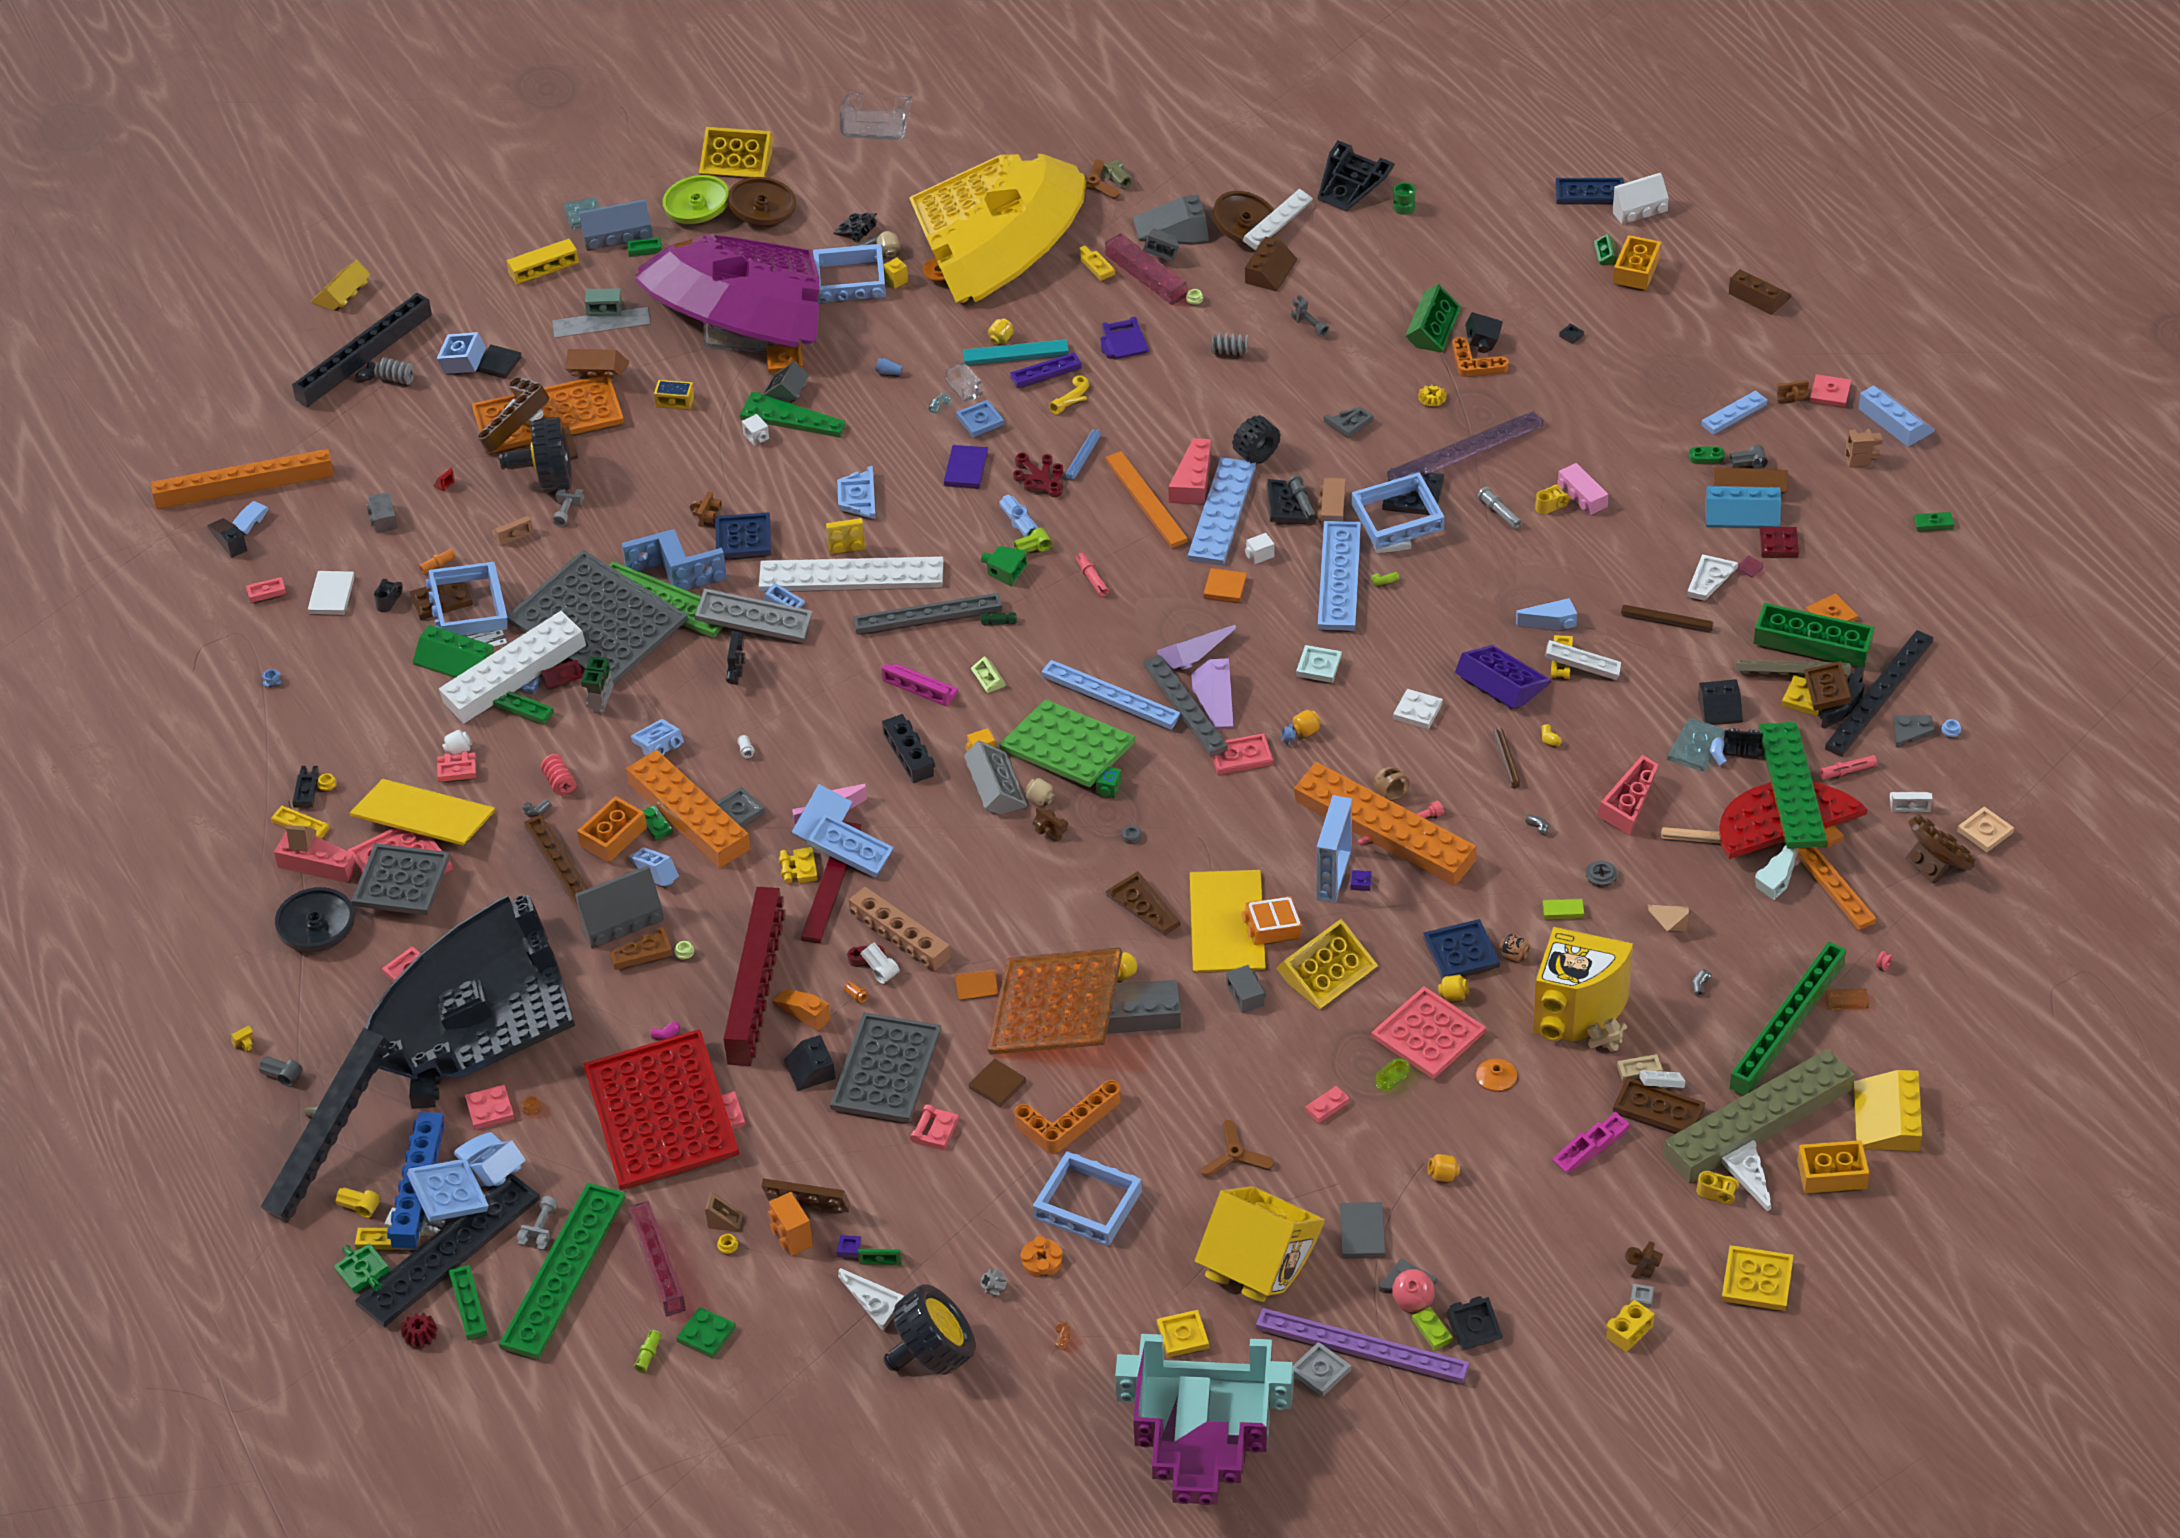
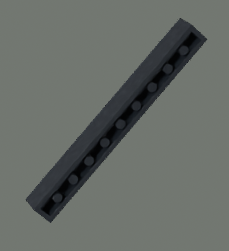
M419 293L414 294L293 383L295 400L306 407L310 406L432 315L429 299Z
M366 1028L362 1029L260 1206L269 1215L287 1223L295 1215L298 1204L306 1196L309 1185L315 1180L321 1164L326 1161L332 1145L337 1142L340 1131L346 1126L352 1110L357 1107L358 1100L367 1089L372 1075L377 1072L380 1061L388 1053L390 1043L384 1036Z

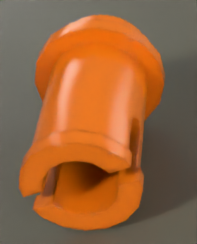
M852 981L847 982L851 987L847 984L844 985L843 991L852 996L856 1003H864L868 999L866 989L858 987Z

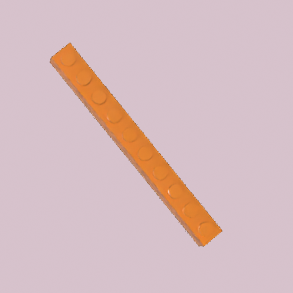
M329 449L152 481L151 488L156 509L332 477L334 473Z

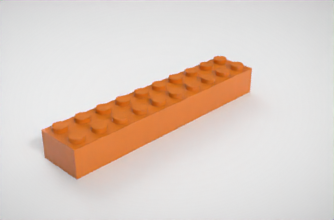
M1318 762L1314 763L1294 787L1296 802L1324 817L1327 815L1333 795L1352 798V832L1361 837H1369L1374 844L1453 886L1459 883L1477 860L1476 845Z

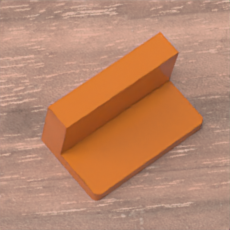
M994 969L954 975L959 1000L998 993Z

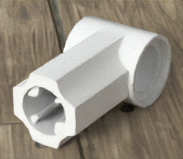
M875 942L860 953L873 969V975L876 980L881 984H885L899 973V967L896 962L887 958Z

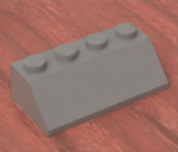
M978 740L964 757L967 767L972 774V779L977 786V792L983 801L984 808L989 812L992 811L997 814L1026 808L1028 804L1006 752Z

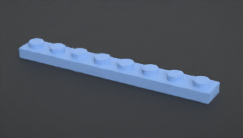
M1051 660L1041 671L1042 677L1170 730L1181 718V713L1056 661Z

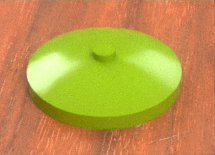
M696 175L687 177L676 182L666 191L663 197L664 211L670 219L678 223H702L715 218L728 206L729 190L723 180L714 176Z

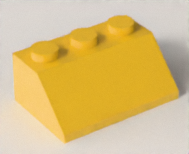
M356 259L341 270L311 301L314 304L331 310L337 307L342 308L348 303L346 299L348 297L352 298L358 292L356 289L358 287L362 288L368 282L366 279L371 274Z

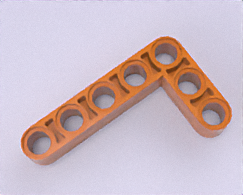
M1115 1080L1104 1082L1053 1123L1031 1106L1020 1104L1014 1110L1015 1126L1047 1153H1058L1120 1104V1084Z

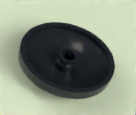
M314 887L291 895L280 905L275 916V927L281 941L290 948L306 952L320 951L338 944L350 933L354 925L355 914L351 901L343 893L331 888Z

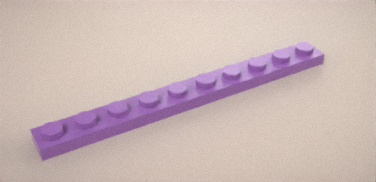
M1262 1308L1256 1323V1330L1313 1345L1320 1342L1328 1349L1461 1384L1464 1383L1469 1369V1362L1265 1308Z

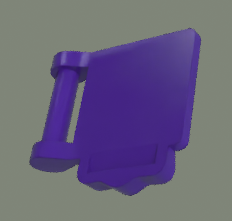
M1130 317V320L1110 324L1107 322L1102 323V329L1106 336L1100 338L1101 351L1107 358L1115 357L1118 359L1148 352V346L1136 317ZM1130 326H1132V328H1128V329H1123V330H1118V331L1110 332L1111 330H1116V329H1121V328H1125V327H1130Z

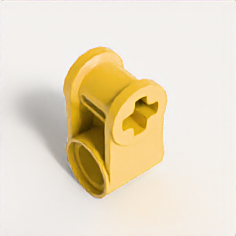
M1553 485L1550 488L1537 492L1535 511L1543 515L1567 506L1571 497L1562 491L1560 485Z
M1703 1171L1699 1175L1696 1192L1702 1198L1728 1205L1732 1204L1735 1200L1734 1193L1739 1187V1182L1733 1177L1723 1176L1711 1171Z

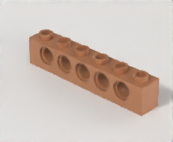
M863 887L848 899L849 912L854 918L860 919L867 927L877 931L881 937L887 938L896 947L903 949L910 957L916 958L924 967L936 971L951 958L950 945L867 887Z

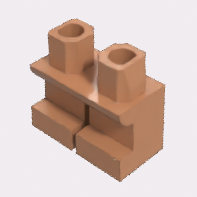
M1870 428L1865 433H1857L1856 429L1848 431L1844 456L1849 468L1870 465L1871 459L1880 458V449L1878 446H1875L1882 445L1883 439L1880 433L1872 434Z

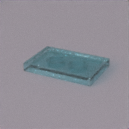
M1688 718L1671 748L1667 760L1704 771L1712 757L1710 753L1712 741L1717 737L1722 738L1725 729Z

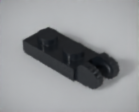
M301 766L293 797L294 808H313L319 775L318 766H313L311 774H307L306 766Z

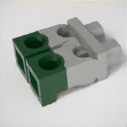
M590 656L581 680V687L587 688L588 692L586 707L592 708L593 713H604L614 687L613 682H611L609 658Z

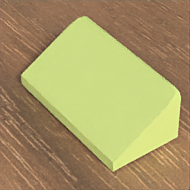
M985 656L971 667V670L987 693L1007 685L993 663Z

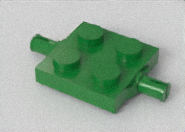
M370 1243L355 1251L349 1245H345L346 1248L343 1247L342 1252L345 1253L346 1257L334 1265L336 1272L354 1294L368 1285H371L374 1291H378L377 1287L380 1289L381 1284L377 1279L390 1272L388 1265Z

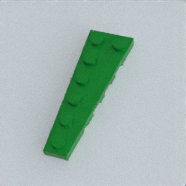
M759 392L750 393L740 412L741 420L757 414L768 425L839 438L846 427L844 420L768 397Z

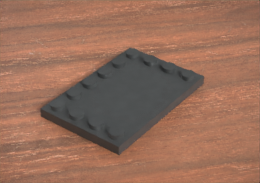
M863 1012L830 1104L831 1110L910 1123L942 1031L941 1025Z

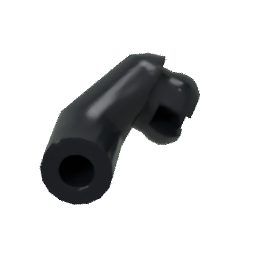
M368 362L366 369L356 373V380L361 382L372 379L375 364Z

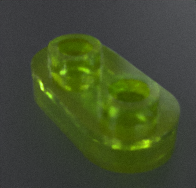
M1396 1058L1388 1063L1375 1075L1376 1087L1380 1090L1388 1091L1398 1085L1409 1075L1410 1065L1408 1061Z

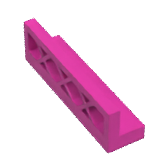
M885 663L881 668L884 682L946 707L958 693V688L896 663L892 666Z

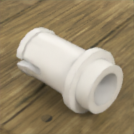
M747 735L740 736L737 740L740 746V755L749 759L754 755L755 749L751 746Z

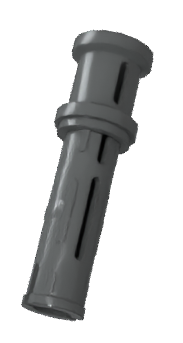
M1292 476L1287 481V484L1292 489L1293 497L1298 500L1307 522L1312 523L1315 521L1314 518L1317 520L1318 516L1308 498V489L1303 485V478L1301 476Z

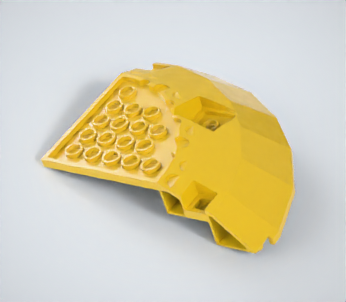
M1019 154L999 155L909 197L956 303L966 302L970 296L973 297L975 302L985 298L1021 275L1050 250L1070 227L1084 202L1086 179L1084 174L1079 172L1077 166L1044 154H1037L1038 158L1031 161H1022Z

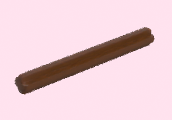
M1625 604L1621 609V615L1708 632H1711L1713 629V621Z

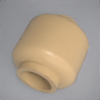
M885 231L877 238L876 243L881 244L882 256L891 258L900 251V244L896 234Z
M1041 778L1032 779L1025 789L1026 798L1040 807L1045 803L1050 804L1054 798L1052 793L1053 786Z

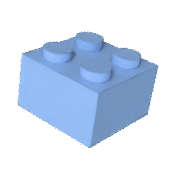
M478 332L448 334L437 360L445 374L476 372L486 346Z
M510 1140L495 1143L472 1161L469 1166L479 1187L487 1186L489 1188L493 1185L499 1186L506 1181L505 1177L509 1173L514 1174L522 1168L521 1164L526 1160L514 1142Z

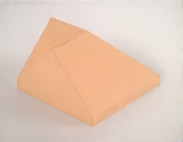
M1648 905V911L1667 932H1687L1688 907Z

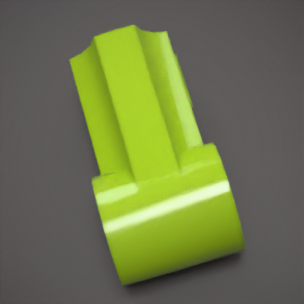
M1037 528L1032 531L1030 536L1013 541V546L1015 549L1025 550L1027 553L1037 549L1044 552L1051 548L1052 540L1045 529Z

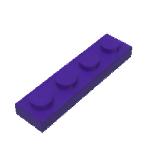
M1074 352L1010 372V378L1016 388H1020L1081 369L1082 363Z

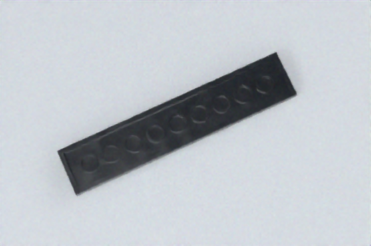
M510 1173L505 1177L506 1181L499 1186H494L484 1194L489 1205L487 1211L456 1217L378 1281L381 1284L380 1289L377 1287L378 1291H374L370 1287L355 1300L356 1305L385 1328L450 1274L449 1270L459 1267L538 1202L540 1195L514 1174Z

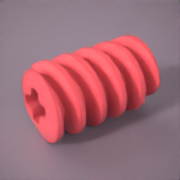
M551 754L543 760L541 770L553 791L558 795H567L573 792L577 783L570 770H568L562 756Z

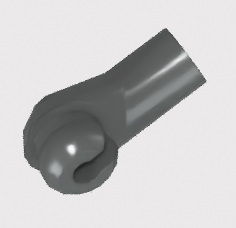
M545 799L537 806H532V803L527 802L523 804L522 809L527 816H537L543 814L552 804L548 799Z

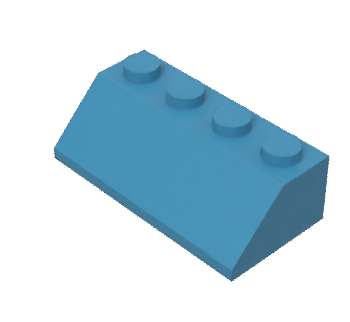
M1707 486L1705 499L1706 527H1780V488Z

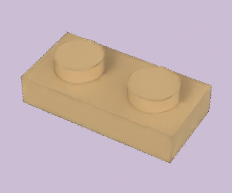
M1657 1054L1617 1061V1068L1622 1082H1625L1627 1077L1636 1080L1640 1079V1071L1642 1070L1663 1072Z

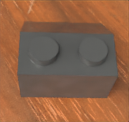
M794 361L773 375L762 395L787 403L790 401L794 402L801 395L799 393L800 390L807 385L806 380L809 374Z

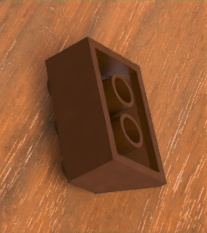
M1265 236L1245 266V283L1277 292L1296 263L1297 257L1281 240Z
M1741 269L1730 277V295L1770 315L1774 314L1792 297V294Z

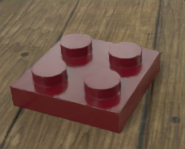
M1760 527L1761 558L1799 557L1797 527Z

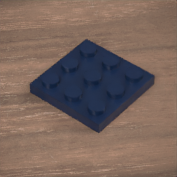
M770 512L715 516L716 549L722 548L724 559L771 555Z
M1480 919L1423 933V939L1441 979L1453 975H1461L1463 977L1500 967V961Z

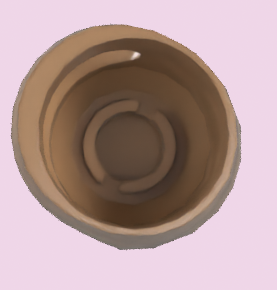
M1386 766L1376 772L1373 783L1378 794L1387 799L1394 800L1406 793L1410 786V779L1407 774L1401 773L1398 768Z

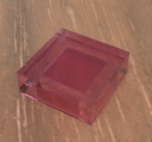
M1748 555L1738 564L1737 570L1753 578L1763 569L1764 563Z

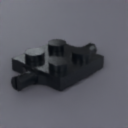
M732 631L727 655L728 670L726 682L738 685L739 677L743 676L742 664H745L746 655L742 652L744 648L742 634Z

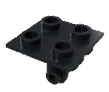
M853 213L833 233H851L854 242L860 241L877 225V220L874 218L877 213Z
M1737 728L1724 730L1723 740L1725 745L1722 752H1725L1726 755H1736V746H1738V756H1740V746H1744L1743 756L1746 755V747H1748L1747 756H1761L1763 733H1760L1758 730L1740 731Z

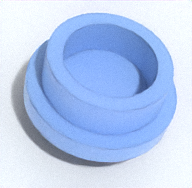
M1949 719L1942 725V733L1948 737H1956L1961 733V726L1958 721Z

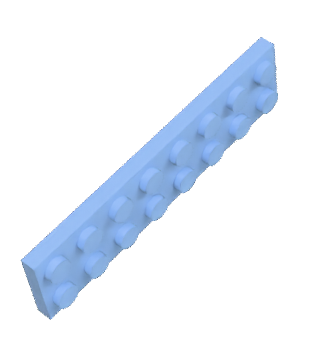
M1220 458L1188 553L1189 561L1224 566L1255 472L1256 463L1250 464V462L1245 460Z
M1324 521L1318 630L1355 631L1361 522Z

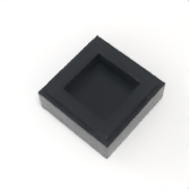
M1569 324L1559 332V337L1571 344H1574L1584 336V331L1573 324Z

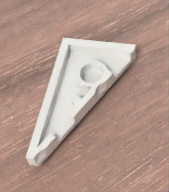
M1753 1140L1722 1157L1721 1163L1766 1211H1769L1771 1209L1770 1195L1767 1192L1763 1168L1760 1165V1157L1756 1150V1142Z
M840 1268L838 1271L840 1280L879 1328L885 1330L893 1318L895 1304L904 1296Z

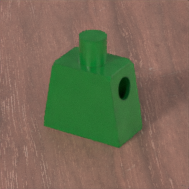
M999 546L993 554L984 552L981 562L987 564L989 576L1012 586L1028 564L1027 551Z

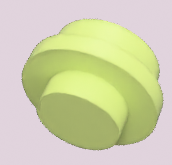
M1191 289L1186 295V301L1197 305L1203 301V294L1198 289Z
M681 941L674 949L675 956L682 960L689 959L694 954V947L688 941Z

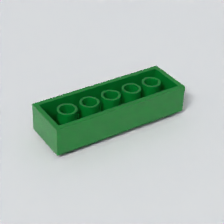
M1764 603L1755 626L1753 644L1833 662L1841 661L1842 663H1850L1852 666L1865 668L1873 644L1875 627Z

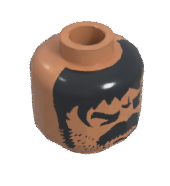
M1511 933L1506 939L1502 938L1499 949L1502 950L1504 958L1521 962L1528 957L1530 944H1528L1526 938Z

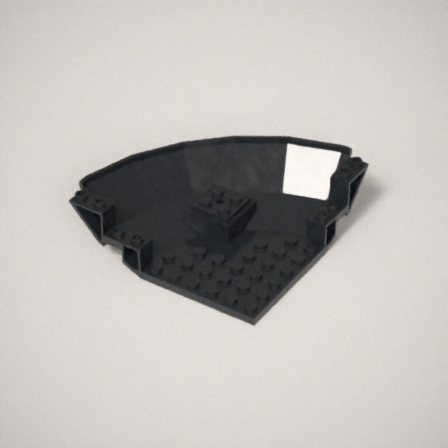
M530 894L527 896L519 895L513 902L506 895L457 924L423 951L394 980L370 1013L365 1026L366 1029L384 1036L390 1043L388 1053L383 1056L378 1069L411 1079H417L418 1073L429 1068H436L441 1078L464 1077L576 1026L561 970L549 945L548 936Z

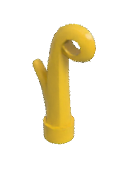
M1074 377L1072 383L1077 388L1049 403V408L1053 414L1058 415L1066 407L1087 400L1086 396H1081L1090 384L1086 377Z

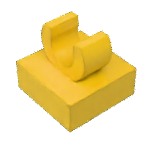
M249 1025L231 1034V1043L235 1048L242 1046L245 1052L253 1049L251 1046L253 1045L251 1041L253 1039V1031Z

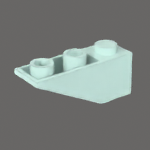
M1785 845L1779 855L1774 856L1764 869H1760L1756 873V888L1772 900H1775L1787 889L1798 854V848L1787 849Z

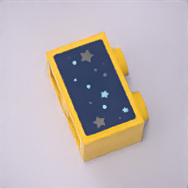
M658 380L654 392L655 405L662 408L690 410L695 396L693 382Z

